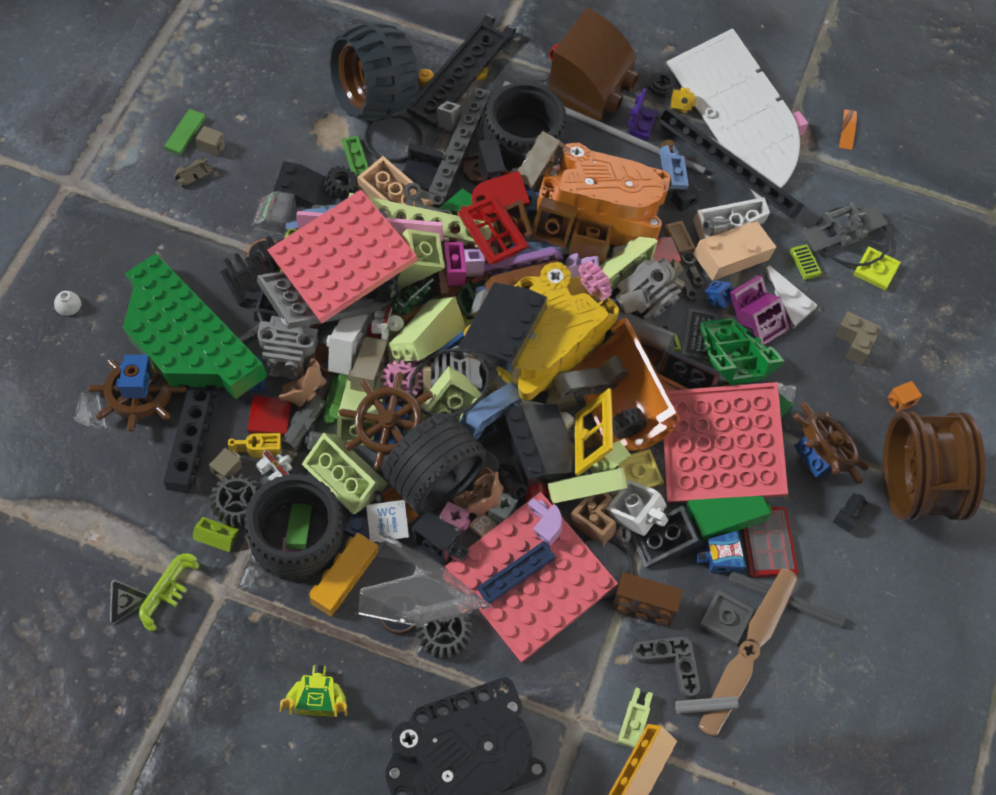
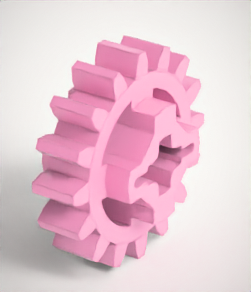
M589 260L579 266L578 271L581 274L579 275L582 278L580 279L581 283L588 290L589 294L596 295V298L601 299V301L612 295L611 284L608 283L610 282L609 277L602 271L600 266H595Z
M396 360L392 365L387 364L386 369L381 373L383 375L380 378V382H383L381 388L393 387L396 373L402 372L404 377L401 389L409 392V381L416 367L412 368L411 362L405 365L404 360H401L400 364ZM417 373L413 380L412 393L414 398L422 388L423 380L419 379L422 375L421 373Z

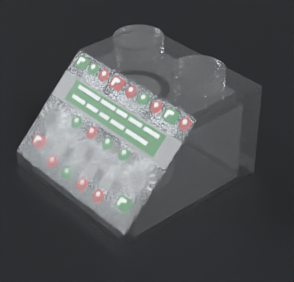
M275 191L261 197L251 228L285 235L287 233L286 223H291L296 209L295 194Z

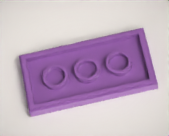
M554 246L510 257L493 265L485 263L484 271L494 276L502 274L506 269L510 272L554 260L562 262L564 259L563 254Z

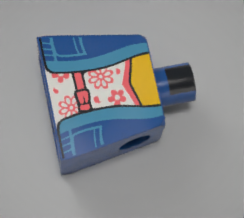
M738 531L708 539L704 547L705 550L696 551L695 553L696 562L708 563L711 573L731 574L732 571L742 574L746 568Z

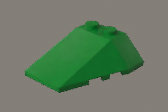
M732 318L702 321L699 324L710 361L730 385L763 381L784 364L783 358L771 346L767 348L761 343L759 337L754 338L749 335L748 329Z

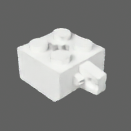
M632 480L627 481L628 488L621 489L606 508L611 519L616 524L643 536L646 535L654 523L665 526L668 522V518L663 513L667 505L661 494Z

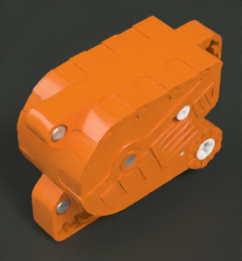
M581 143L566 144L562 151L560 163L554 165L551 169L547 168L545 170L536 210L538 211L543 197L578 207L571 235L574 233L577 218L613 226L609 245H627L629 241L636 240L638 237L658 238L662 221L657 217L659 206L664 203L670 183V174L668 172L648 167L639 162L591 151Z

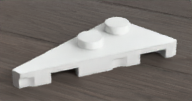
M768 266L766 269L767 277L775 287L774 292L776 296L782 298L785 313L791 321L790 326L794 329L816 309L817 304L771 266Z

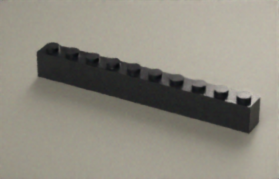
M664 105L655 120L762 198L765 197L766 201L788 217L795 219L805 206L800 200L674 109Z

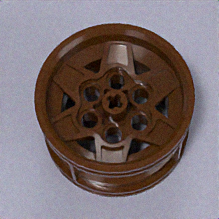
M898 412L891 418L883 447V481L889 508L897 519L916 520L924 515H945L950 520H969L976 514L984 491L985 452L980 429L975 419L969 413L951 412L945 416H919L915 412Z

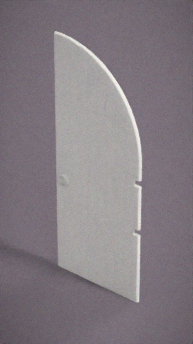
M732 28L666 61V64L680 85L684 88H690L691 92H694V96L697 97L695 107L718 142L777 185L783 187L792 175L799 157L800 135L798 126L783 100L776 101V99L780 98V95L764 72H756L760 69L759 65ZM751 190L756 199L762 198L760 195Z

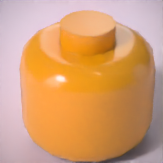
M421 69L419 71L418 85L425 87L434 77L433 72L429 69Z

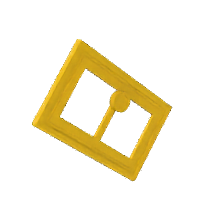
M610 388L575 414V474L577 476L613 451L612 395ZM602 404L603 421L591 431L584 429V417ZM603 426V446L584 459V441Z

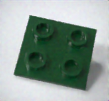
M433 279L420 290L417 286H410L392 301L391 307L399 313L398 316L403 314L406 316L413 309V305L417 307L424 300L423 297L431 290L429 286Z

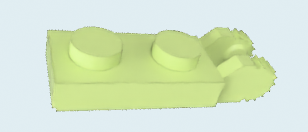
M635 688L632 700L629 702L617 741L618 744L633 749L644 731L653 693L648 692L645 696L644 706L636 702L640 695L639 688Z

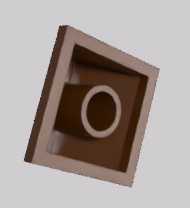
M518 200L504 208L525 241H529L533 232L523 202ZM496 213L491 214V218L497 217ZM500 219L493 222L498 235L507 231ZM509 234L501 237L506 248L511 247L512 243H514Z

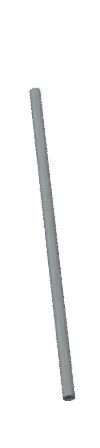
M505 81L503 86L509 85L511 83ZM565 107L566 115L660 155L659 151L661 148ZM685 159L686 167L704 174L706 167Z

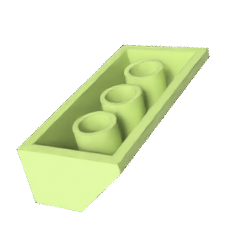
M638 237L636 240H631L623 250L616 251L611 259L605 260V263L602 262L600 264L602 271L609 277L610 282L608 283L611 284L610 288L612 291L618 287L617 285L623 279L630 277L642 262L653 258L658 242L656 239Z
M448 367L430 389L433 392V397L420 406L426 411L436 414L455 413L469 407L480 397L481 393L465 375ZM413 412L410 415V421H414ZM422 413L423 421L432 417ZM464 413L455 417L460 421ZM405 428V435L409 431H411V429Z
M323 433L302 465L318 481L325 483L331 489V492H334L336 498L352 514H356L365 508L366 505L375 501L373 493L377 490L382 493L388 483L353 450L346 451L344 449L346 443L337 435Z

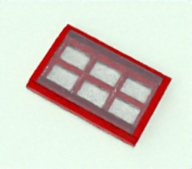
M771 507L772 512L770 513L769 521L743 529L750 577H777L782 568L789 569L798 575L787 507Z

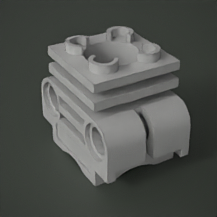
M664 257L659 262L651 258L649 261L645 260L630 277L623 279L617 285L621 292L615 298L619 301L621 299L620 295L646 287L651 306L640 309L639 312L642 314L650 310L643 317L645 319L650 317L654 319L666 310L664 306L667 307L670 303L673 304L679 299L678 294L681 290L677 289L670 292L677 286L675 283L666 287L675 276V270Z
M272 316L270 322L260 321L258 340L266 374L272 377H287L292 380H297L304 376L305 366L309 365L310 359L313 357V353L318 346V329L310 328V325L287 329L281 318L277 316Z
M450 352L449 366H446V354H442V366H439L438 356L434 357V361H431V388L445 370L451 367L465 375L482 393V379L479 374L481 361L471 354Z

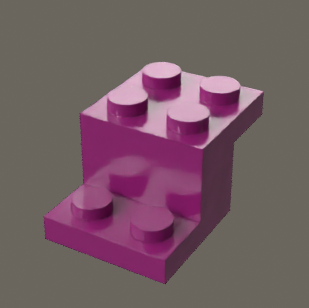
M756 276L730 292L739 324L753 329L755 337H759L763 345L790 329L782 298L767 293L762 276Z

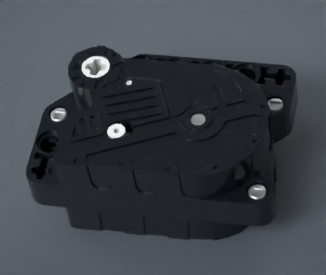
M502 677L420 706L415 709L409 721L397 725L391 736L392 757L385 770V780L390 795H397L400 792L408 795H513L517 791L542 782L547 770L546 765L540 759L531 756L532 739L524 720L520 717L522 703L513 681L507 677ZM501 687L508 689V692L505 693L504 690H500ZM486 693L490 698L487 701H482L478 695ZM465 700L469 703V706L461 708L458 702ZM446 708L449 713L442 716L438 714L437 710ZM420 715H425L428 717V721L420 723L416 718Z

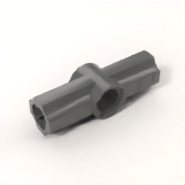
M315 395L309 402L307 401L301 411L296 412L291 427L281 440V443L287 449L296 451L305 436L314 430L317 418L326 406V402L321 397Z

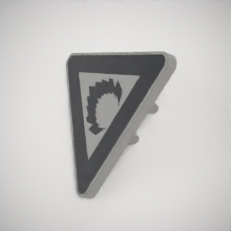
M112 580L110 622L114 624L139 608L149 594L120 581Z

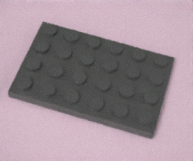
M283 271L257 276V283L287 329L321 323ZM368 293L325 322L375 313V311H385L386 306H391L392 302L390 299L374 300L370 293Z

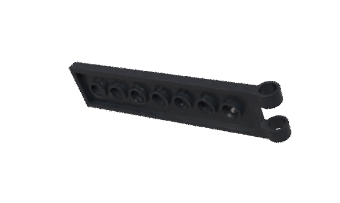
M486 14L483 20L416 96L414 103L407 108V113L436 128L438 125L437 108L446 101L456 104L508 40L513 39L516 28L508 24L500 32L492 28L496 18Z

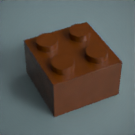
M543 197L538 207L531 238L566 249L578 207Z
M577 218L569 255L578 253L579 258L598 256L599 261L605 263L613 226Z

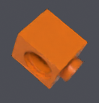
M913 381L893 388L888 395L890 405L897 412L916 405L922 397Z

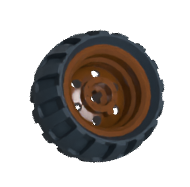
M369 23L348 29L334 39V44L330 49V77L340 106L349 116L369 121L383 120L402 113L414 103L419 89V70L417 69V59L412 50V45L405 37L403 31L387 24Z

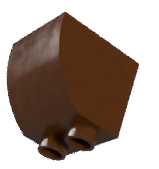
M586 7L553 51L548 89L557 94L565 107L602 122L608 112L613 115L618 112L623 102L622 92L624 90L631 92L634 89L639 78V74L633 71L636 55L624 35L611 22Z

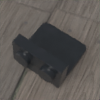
M410 143L408 147V160L402 173L412 182L417 183L422 190L429 191L444 153Z

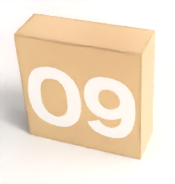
M484 514L480 518L476 517L469 525V529L482 538L494 529L497 523Z

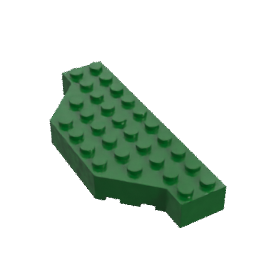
M156 253L125 273L133 292L123 329L129 341L142 355L149 356L152 366L171 387H179V384L189 385L190 387L216 385V387H225L237 399L267 377L262 362Z

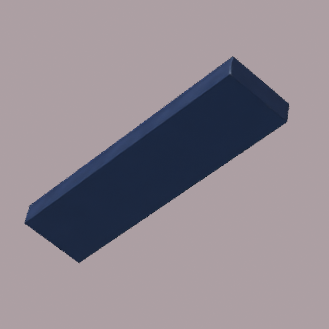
M543 541L477 587V590L489 606L554 561L556 556L545 541Z

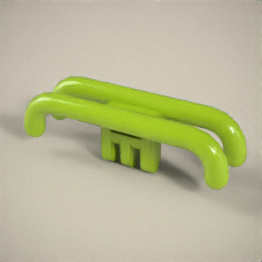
M189 553L178 555L141 605L139 617L147 630L151 632L156 630L154 620L150 617L161 601L176 607L178 603L172 598L181 600L183 597L177 593V590L186 593L187 588L178 584L175 580L183 569L192 568L196 570L199 568L196 556Z

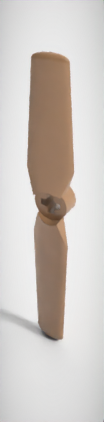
M782 568L749 623L746 641L740 645L738 655L727 664L712 698L736 696L739 699L752 676L753 664L760 655V648L771 639L797 584L798 577L791 570ZM750 647L752 648L753 654L747 656L746 650L744 649H748ZM732 710L704 712L698 727L704 733L716 736Z

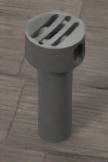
M611 299L614 303L617 304V306H619L618 300ZM619 309L617 321L627 318L640 343L663 353L667 349L670 350L675 338L674 332L630 313L625 314V311Z

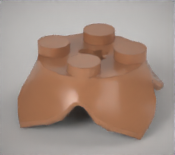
M310 359V363L304 373L305 375L299 380H294L282 386V394L279 395L281 401H289L301 407L306 401L309 402L316 395L314 391L317 388L320 389L327 382L321 374L317 360Z
M483 467L473 481V491H464L452 500L456 506L464 509L467 513L475 514L479 518L489 509L497 508L501 503L500 496L504 490V486L499 480L498 471L493 473L489 468Z

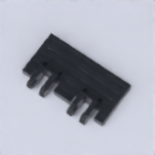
M270 236L266 237V242L271 248L275 245V242ZM260 241L256 243L259 251L245 258L248 267L239 253L234 254V259L241 270L236 272L231 261L226 258L224 263L227 268L219 272L237 305L244 302L246 291L254 293L261 291V287L257 283L258 275L276 273L281 270L271 255H268Z

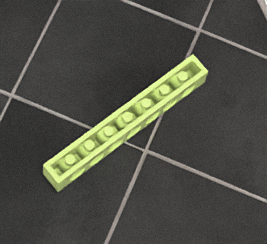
M368 197L380 212H388L386 218L397 219L399 215H405L407 220L421 218L424 221L443 222L444 242L453 240L463 242V246H467V244L475 245L474 247L479 249L473 238L469 237V232L459 216ZM473 219L476 225L485 222ZM488 225L479 228L486 240L492 238L493 232ZM453 226H458L461 230L458 234H452L450 229Z

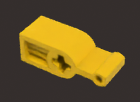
M280 433L251 434L246 440H228L230 452H247L252 458H263L262 453L268 450L274 458L278 454L282 456Z

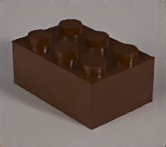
M622 572L612 609H616L621 614L629 613L636 615L641 620L649 619L656 621L661 626H671L678 613L683 589Z

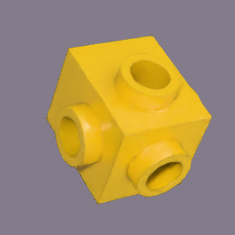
M681 87V90L673 89L670 107L677 108V112L687 113V110H692V106L695 107L697 97L694 96V92H691L690 88Z

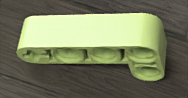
M624 468L548 483L552 503L628 488Z

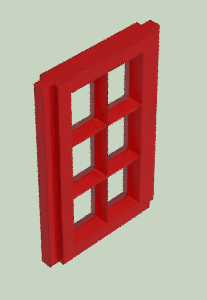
M497 195L490 196L457 212L489 265L498 263L529 248V245ZM489 205L497 214V217L488 220L482 208ZM479 210L485 222L478 225L475 224L470 216V213ZM500 219L507 231L498 235L491 223ZM488 225L495 237L486 240L479 228ZM509 234L516 246L507 250L501 237ZM495 240H498L504 250L497 255L494 254L488 244Z

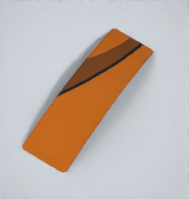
M844 109L839 148L853 149L857 121L856 111Z

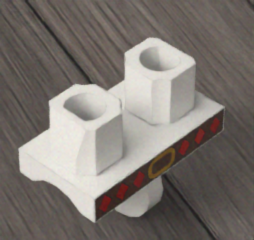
M386 306L385 311H375L374 320L372 321V333L382 334V340H388L390 330L400 331L404 325V321L400 316L393 315L390 317L391 306Z
M268 450L262 453L263 458L256 466L263 475L269 470L274 472L268 477V481L285 474L289 475L287 471L292 469L289 465L292 461L289 455L282 457L278 454L274 458Z

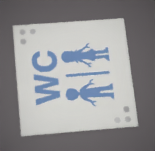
M405 500L366 505L371 541L409 537Z

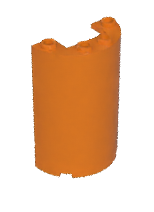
M624 318L617 321L610 328L612 332L616 333L615 335L611 336L604 344L598 345L594 351L587 354L570 371L600 368L613 356L621 358L628 370V375L611 391L612 418L616 417V414H620L623 410L626 411L629 408L636 407L641 409L647 425L646 428H643V431L638 432L637 435L634 434L630 438L617 439L613 433V444L621 441L628 452L631 450L639 452L667 437L676 428L675 422H679L680 417L629 320ZM602 393L584 395L583 398L588 405ZM602 404L591 411L597 425L603 421ZM602 426L599 430H600V432H601V434H602V436H603V426Z

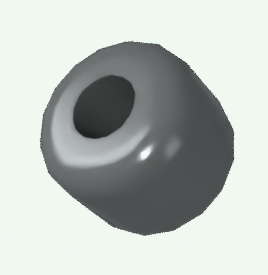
M312 431L305 437L304 444H307L308 450L311 451L323 433Z

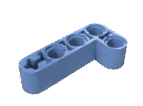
M509 382L485 397L471 410L463 414L460 420L461 424L477 440L487 425L502 416L503 410L516 407L523 402L518 394V386Z

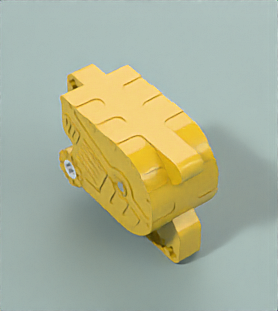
M559 262L545 265L541 270L540 277H524L514 285L521 288L530 287V290L547 297V308L513 372L495 365L500 378L507 384L512 382L517 385L519 397L525 401L532 400L540 392L550 389L553 386L552 380L556 375L569 372L575 365H578L590 351L594 350L605 340L606 331L616 323L619 308L616 303L609 297L601 301V299L596 298V295L589 294L588 290L581 283L580 279L582 278L571 277L567 266ZM470 325L464 330V336L467 330L469 329Z

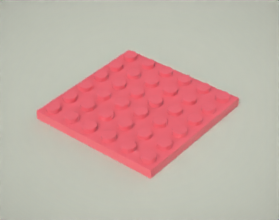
M362 190L268 249L271 257L321 323H324L418 261L417 255Z
M778 382L666 391L680 417L679 422H675L676 428L664 438L668 504L688 503L689 500L788 496Z
M542 492L533 497L536 501L542 500L547 504L548 510L552 507V504ZM531 499L467 549L469 556L463 563L453 560L445 566L521 663L618 586L617 581L562 517L563 527L561 534L551 546L548 545L556 559L488 606L477 590V587L543 542L533 531V528L541 519L529 510L528 503Z

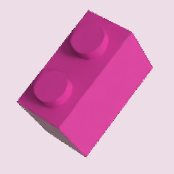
M444 242L448 286L465 285L466 265L463 242Z

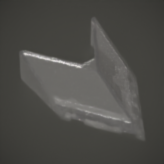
M379 532L378 556L409 562L416 569L412 576L361 588L358 614L421 627L437 619L443 621L469 614L472 610L481 607L483 610L490 608L491 605L441 564L383 532Z

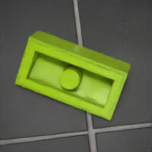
M202 517L194 527L193 539L230 552L240 530Z

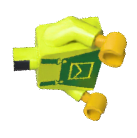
M314 665L312 676H302L301 681L296 682L286 698L280 702L279 712H282L283 709H289L288 714H292L294 709L295 715L337 717L339 712H344L345 716L348 715L346 697L339 684L334 683L333 677H325L326 666Z

